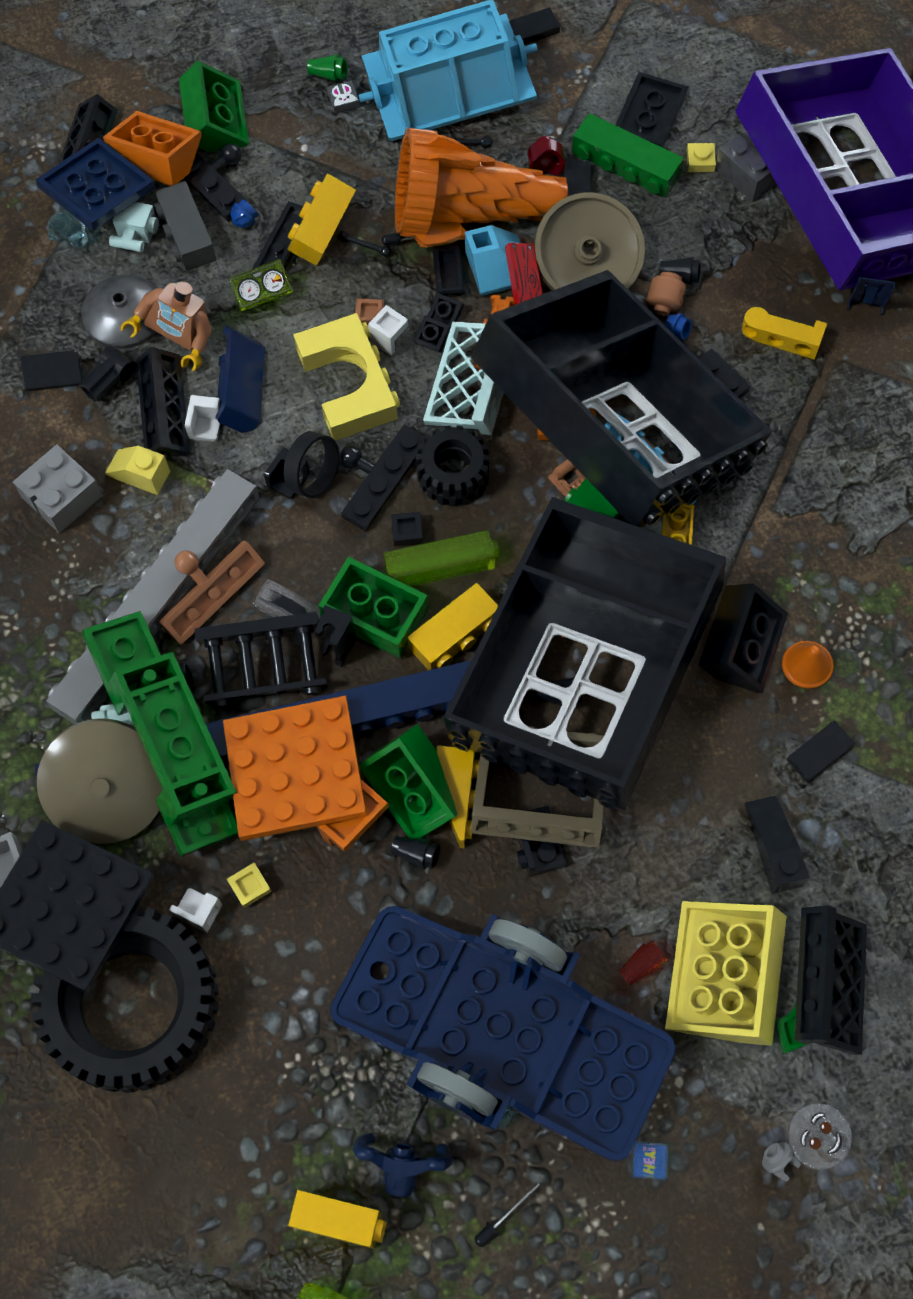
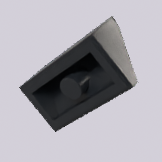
M76 350L21 357L26 391L78 386L82 381L81 359Z

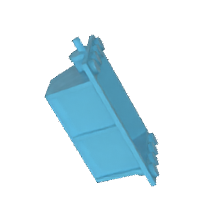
M487 0L380 31L379 51L362 55L371 91L359 94L360 103L371 99L375 100L389 142L402 139L408 127L433 130L537 99V94L526 68L528 64L527 54L538 51L537 45L534 43L524 46L521 36H514L507 14L499 15L494 0Z

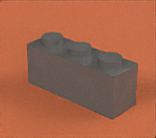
M186 181L155 191L158 203L153 205L159 220L164 219L166 222L162 227L167 240L174 241L175 245L171 246L176 262L182 261L185 270L188 271L216 261L213 244Z

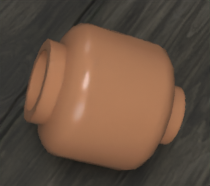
M661 272L660 275L652 279L646 301L648 305L654 308L653 312L655 314L669 316L670 313L678 312L681 309L686 293V285L682 282V277L672 272Z

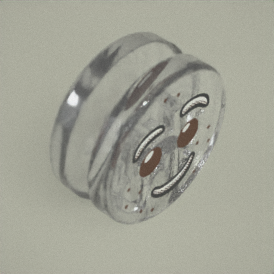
M817 1103L807 1105L791 1116L785 1128V1142L790 1145L793 1156L800 1161L801 1166L811 1170H826L838 1165L846 1158L852 1144V1133L846 1118L837 1109L826 1104Z

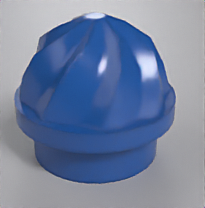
M242 199L239 204H234L230 215L235 226L247 228L256 223L254 219L259 213Z
M682 313L669 315L663 323L682 341L688 338L692 327L691 319L686 318L685 314Z

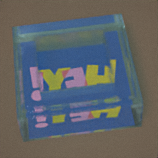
M636 1142L633 1147L632 1178L667 1180L668 1144Z

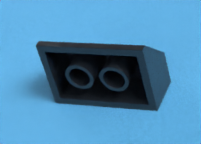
M754 583L725 586L699 666L717 680L756 693H763L788 613Z

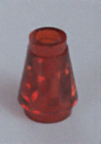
M651 940L647 944L643 942L618 971L631 986L633 983L664 969L662 965L668 959L655 942Z

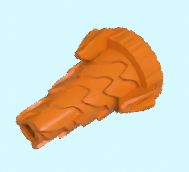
M408 127L403 136L397 170L395 229L401 236L413 237L420 247L426 248L452 243L457 240H465L466 230L461 225L469 223L487 224L494 221L518 223L519 219L541 221L554 204L568 196L567 178L543 175V171L537 169L515 167L487 155L476 153L455 139L438 135L437 131Z

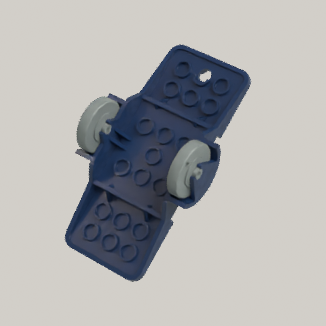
M397 906L386 907L377 916L330 1008L333 1020L340 1026L411 1062H416L417 1064L406 1085L446 1109L486 1128L496 1130L506 1108L530 1119L531 1122L614 1162L626 1159L632 1152L675 1055L674 1041L666 1032L592 995L569 979L580 956L579 953L575 951L565 952L544 933H540L527 925H519L503 920L493 913L481 937L459 933ZM386 963L389 967V973L386 978L382 980L374 979L371 975L372 967L375 964Z

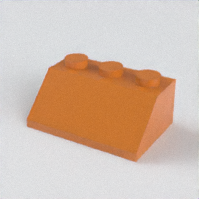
M135 111L107 133L103 139L106 144L150 178L172 186L178 184L190 173L202 135L199 130Z

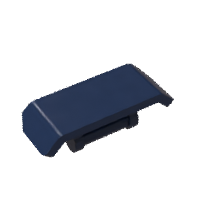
M226 325L223 333L227 335L226 354L219 357L218 364L220 366L218 396L216 398H219L221 407L215 418L220 424L243 433L255 430L260 421L265 347L253 338Z

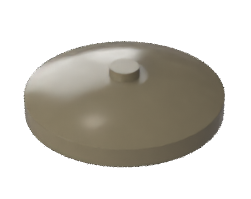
M577 193L567 196L554 204L541 220L534 239L539 274L552 291L605 270H609L629 289L638 277L644 262L645 242L637 219L621 202L600 193Z
M105 718L90 719L76 723L54 738L40 761L37 773V792L43 810L58 828L89 843L108 844L128 839L147 827L159 811L155 800L163 789L136 728L130 724Z

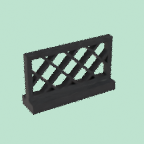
M829 905L801 908L794 1040L802 1043H816L852 1055H862L867 924L836 913V908ZM852 929L855 930L854 944L848 935ZM840 942L846 951L843 957L837 947ZM850 962L853 966V976H851L847 968ZM839 974L845 984L842 989H840L836 981ZM848 995L852 999L851 1010L845 1000ZM837 1008H839L843 1016L840 1023L834 1013ZM847 1028L851 1033L850 1044L844 1034V1031Z

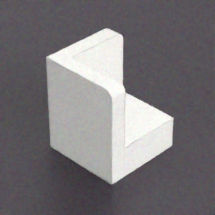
M385 305L368 324L371 334L370 342L389 356H392L395 353L394 341L409 326L408 319Z
M190 396L185 420V428L189 439L211 442L218 440L221 424L216 420L215 416L221 407L219 398Z
M189 888L178 907L172 905L169 911L175 918L208 933L222 907V903L217 897L209 893L203 895Z

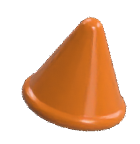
M800 641L794 643L785 651L782 657L784 675L791 683L801 688L811 689L820 687L830 679L833 673L834 664L830 653L825 647L816 642Z

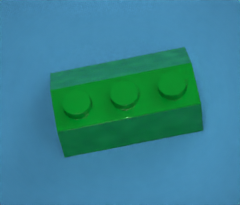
M197 60L179 78L185 126L201 131L202 136L198 148L207 152L221 151L222 147L229 143L235 144L239 148L246 147L249 144L240 80Z

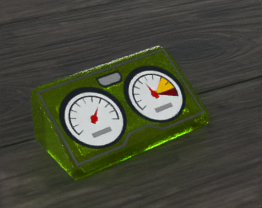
M280 259L229 278L231 290L241 311L293 292Z

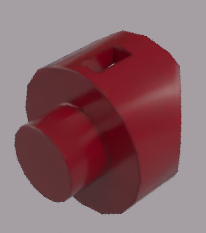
M543 136L538 138L528 148L529 169L541 170L544 173L555 176L560 175L564 171V149L558 141L553 140L549 136Z

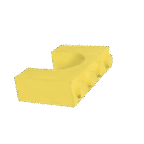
M357 313L293 334L295 347L305 372L330 363L345 361L356 364L367 375L363 385L355 392L322 404L325 422L331 437L335 441L398 419L397 408L400 407L399 398L396 391L391 392L388 384H390L388 372L385 367L380 368L378 361H381L379 351L376 345L371 346L368 340L371 338L366 322L361 323Z

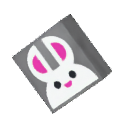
M352 80L327 87V94L334 113L360 107Z

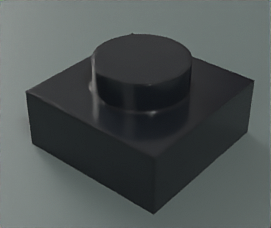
M420 512L391 514L394 546L423 543Z

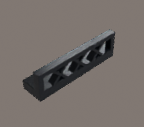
M98 94L80 103L58 164L97 138L104 141L103 137L112 130L118 109Z
M150 346L136 360L144 448L162 455L167 452L186 457L190 454V446L185 428L186 408L180 354ZM161 359L171 362V373L162 365ZM164 382H167L174 390L173 398L164 389ZM169 406L177 415L176 423L167 414L166 407ZM170 431L179 439L180 445L170 443Z

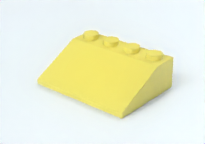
M682 901L665 1029L738 1043L772 1046L787 916L772 905Z

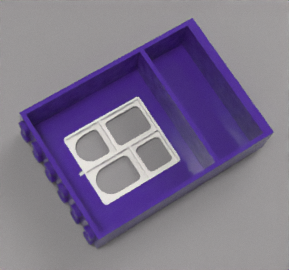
M891 48L754 71L735 112L837 289L840 291L855 287L859 277L884 281L913 274V82ZM835 126L849 127L859 136L865 148L847 152L839 151L830 136L831 128ZM809 133L817 137L832 159L834 166L817 169L797 134ZM867 158L872 159L884 179L859 184L847 163ZM840 176L848 187L830 190L824 179Z

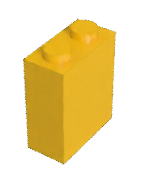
M297 1190L288 1226L374 1249L376 1242L382 1243L387 1222L382 1220L383 1214L378 1210Z

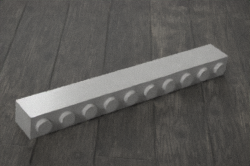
M228 469L222 476H218L214 480L207 496L201 498L196 503L194 512L189 519L179 525L175 537L170 543H166L161 548L157 560L152 566L145 568L139 583L134 589L127 591L121 606L116 612H112L105 622L141 611L152 637H154L162 627L158 622L185 597L195 584V581L189 574H182L176 569L174 564L176 555L184 550L194 552L199 560L198 567L204 572L258 502L259 495L256 486ZM87 645L81 657L75 659L70 664L67 675L63 680L51 688L46 700L54 712L73 724L90 720L91 713L97 711L109 695Z

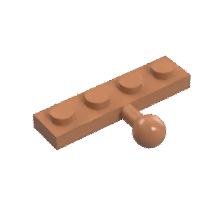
M242 541L206 576L198 567L199 560L194 552L189 550L179 552L174 560L176 569L182 574H189L197 585L158 623L177 644L182 645L195 632V629L202 626L265 562L248 542Z

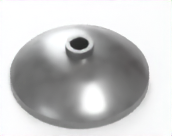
M117 275L101 281L90 290L82 305L81 315L86 331L96 342L106 347L115 346L118 349H126L145 343L157 333L144 325L145 320H141V330L134 337H130L134 333L132 325L128 324L123 331H121V325L127 319L133 318L135 315L133 311L143 296L157 287L147 279L136 275Z

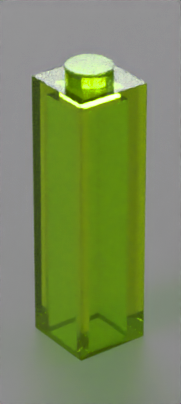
M485 530L388 551L383 554L387 576L413 587L495 569V558L499 557V549L496 539L491 540L489 531Z

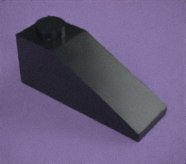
M771 796L745 802L772 894L803 887L809 879L800 846L777 797Z

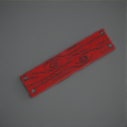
M508 243L505 246L514 305L542 295L534 244Z

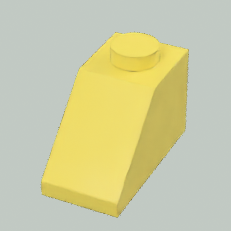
M141 446L118 449L105 474L118 481L158 495L170 473V469L164 455Z

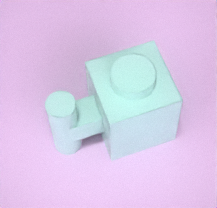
M134 202L114 216L113 224L118 236L111 235L109 245L143 252L144 243H150L152 235L157 233L159 227V219L155 215L153 205Z

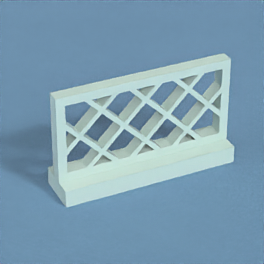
M452 322L423 421L426 425H450L451 427H457L458 425L463 426V428L478 429L481 434L492 435L504 392L482 369L476 371L472 365L475 362L470 357L467 358L463 352L478 342L485 324ZM458 332H470L472 336L458 345L456 342ZM461 354L465 361L451 370L449 367L450 360ZM470 367L474 374L460 383L456 375ZM453 378L458 385L446 394H443L441 391L443 384ZM479 380L482 384L480 390L469 396L465 389ZM463 392L467 399L453 408L449 400ZM444 403L450 408V411L443 416H434L435 410ZM472 405L474 408L472 420L460 419L458 414Z

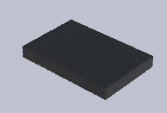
M638 72L616 122V126L665 148L689 87Z

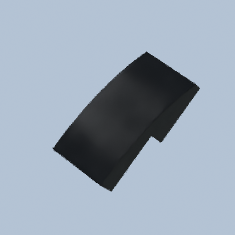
M437 293L428 315L423 317L413 342L440 353L447 341L452 322H457L464 304Z

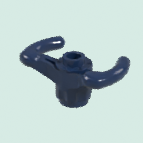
M373 1133L359 1136L353 1144V1152L356 1158L363 1161H371L384 1171L382 1184L386 1185L385 1192L397 1197H407L412 1194V1189H416L418 1175L429 1170L445 1171L452 1165L454 1160L452 1150L444 1143H440L436 1147V1152L439 1156L420 1158L419 1153L414 1151V1147L406 1143L394 1144V1148H389L386 1153L370 1147V1145L375 1143Z

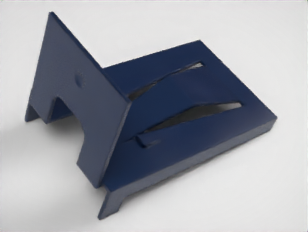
M859 277L849 297L847 310L849 309L850 301L859 303L863 293H865L863 303L882 306V315L883 308L895 288V282Z

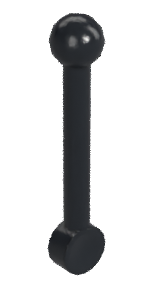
M483 137L481 140L455 139L463 145H481L484 149L491 146V139L489 137Z
M340 231L337 236L342 242L350 241L381 252L384 257H388L391 254L390 247H381L349 236L345 231Z

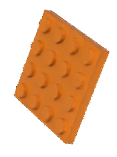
M346 696L223 720L230 776L236 790L233 798L238 835L241 841L367 816Z

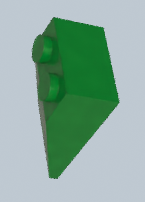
M418 724L375 751L359 764L360 770L377 794L388 802L389 811L409 838H420L458 814L436 749Z

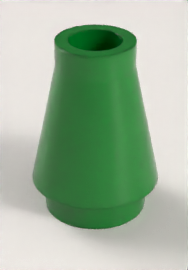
M339 54L309 59L307 71L309 75L339 82L347 77L348 63L347 59Z

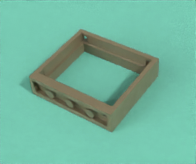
M528 726L529 728L540 729L533 726ZM566 731L569 740L576 746L583 748L595 746L604 737V735L595 733L586 734ZM480 755L471 834L599 848L603 806L595 798L593 801L592 818L484 806L490 761L485 760Z

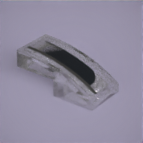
M266 579L253 602L255 609L273 617L316 611L318 617L320 616L318 606L269 579Z

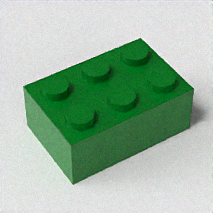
M351 557L346 559L318 605L321 617L324 605L352 616L356 637L398 658H401L408 646L407 637L418 629L429 610L428 595Z

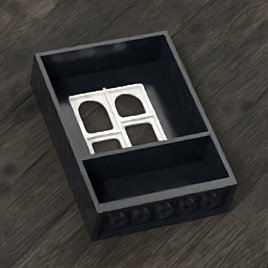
M609 270L490 314L470 357L629 524L642 527L645 524L651 526L662 515L666 513L668 515L673 514L681 505L685 503L687 505L692 504L702 494L709 495L717 486L729 484L739 474L741 476L746 475L754 467L753 460L755 457L760 455L768 446L766 441L773 432ZM620 394L627 395L644 412L645 416L630 423H625L605 401ZM589 409H596L624 440L620 442ZM651 425L657 426L680 449L683 455L682 462L668 464L662 461L636 433ZM630 450L637 451L651 466L652 474L636 459Z
M551 497L443 717L452 745L462 751L468 752L470 749L478 752L487 761L506 763L517 773L527 774L529 772L539 776V779L548 785L556 786L559 784L567 787L572 794L578 797L586 798V796L595 798L606 808L626 810L724 586L726 557ZM556 635L572 639L588 647L572 685L567 688L536 676L548 646ZM601 653H610L635 664V669L623 692L613 691L589 680L590 674ZM529 690H536L562 701V706L556 719L546 728H529L523 724L519 717L520 705ZM584 694L616 706V711L600 743L588 748L578 747L573 744L567 737L566 732L568 722L578 700Z

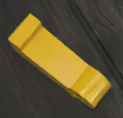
M753 307L745 313L741 330L745 337L815 360L827 323L816 320L814 327L770 315L761 307Z

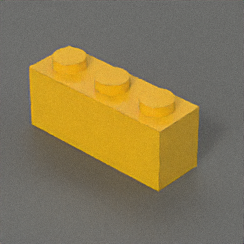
M328 173L323 182L317 180L310 193L314 197L312 203L310 204L306 201L299 214V217L303 218L301 224L294 223L287 237L292 240L287 250L317 266L356 189Z
M475 583L407 637L408 648L427 670L448 666L453 661V656L461 650L463 652L469 650L476 643V638L486 632L498 605L478 583Z

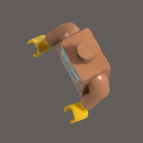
M183 281L177 284L169 283L164 289L159 287L146 293L133 311L135 314L133 318H129L122 323L121 331L130 324L134 327V333L130 337H134L140 332V322L143 319L145 320L144 325L189 351L192 349L191 354L182 358L181 366L186 367L190 359H192L194 363L192 371L199 369L203 363L200 353L204 352L212 332V327L205 313L204 300L192 294V286Z

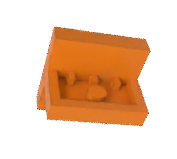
M362 780L367 816L316 826L322 838L329 845L333 846L336 844L344 852L389 808L388 802Z

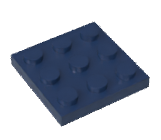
M97 138L36 179L37 187L92 231L155 189L152 178L100 138Z

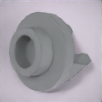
M786 1142L770 1145L765 1150L762 1165L767 1172L773 1173L784 1181L790 1179L784 1172V1167L788 1163L797 1168L801 1165L798 1158L793 1156V1149Z

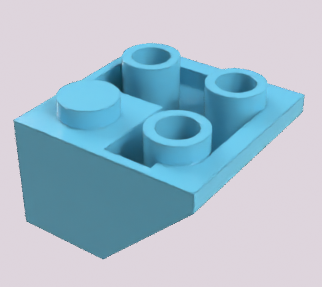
M493 225L465 232V252L480 296L511 289L505 246L508 243H521L517 234Z

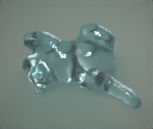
M62 208L51 216L47 225L49 229L47 236L51 241L67 238L73 247H82L87 244L88 236L85 233V225L67 210Z

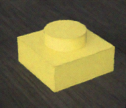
M688 143L686 150L688 172H715V144Z
M255 863L227 878L243 908L272 892Z

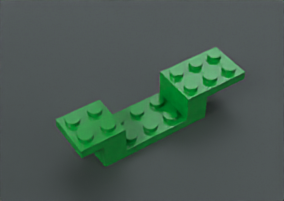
M141 611L83 629L82 636L117 715L120 716L129 712L163 790L155 801L180 857L238 835L237 823L228 805L233 794H236V790L173 651L163 655L160 654Z

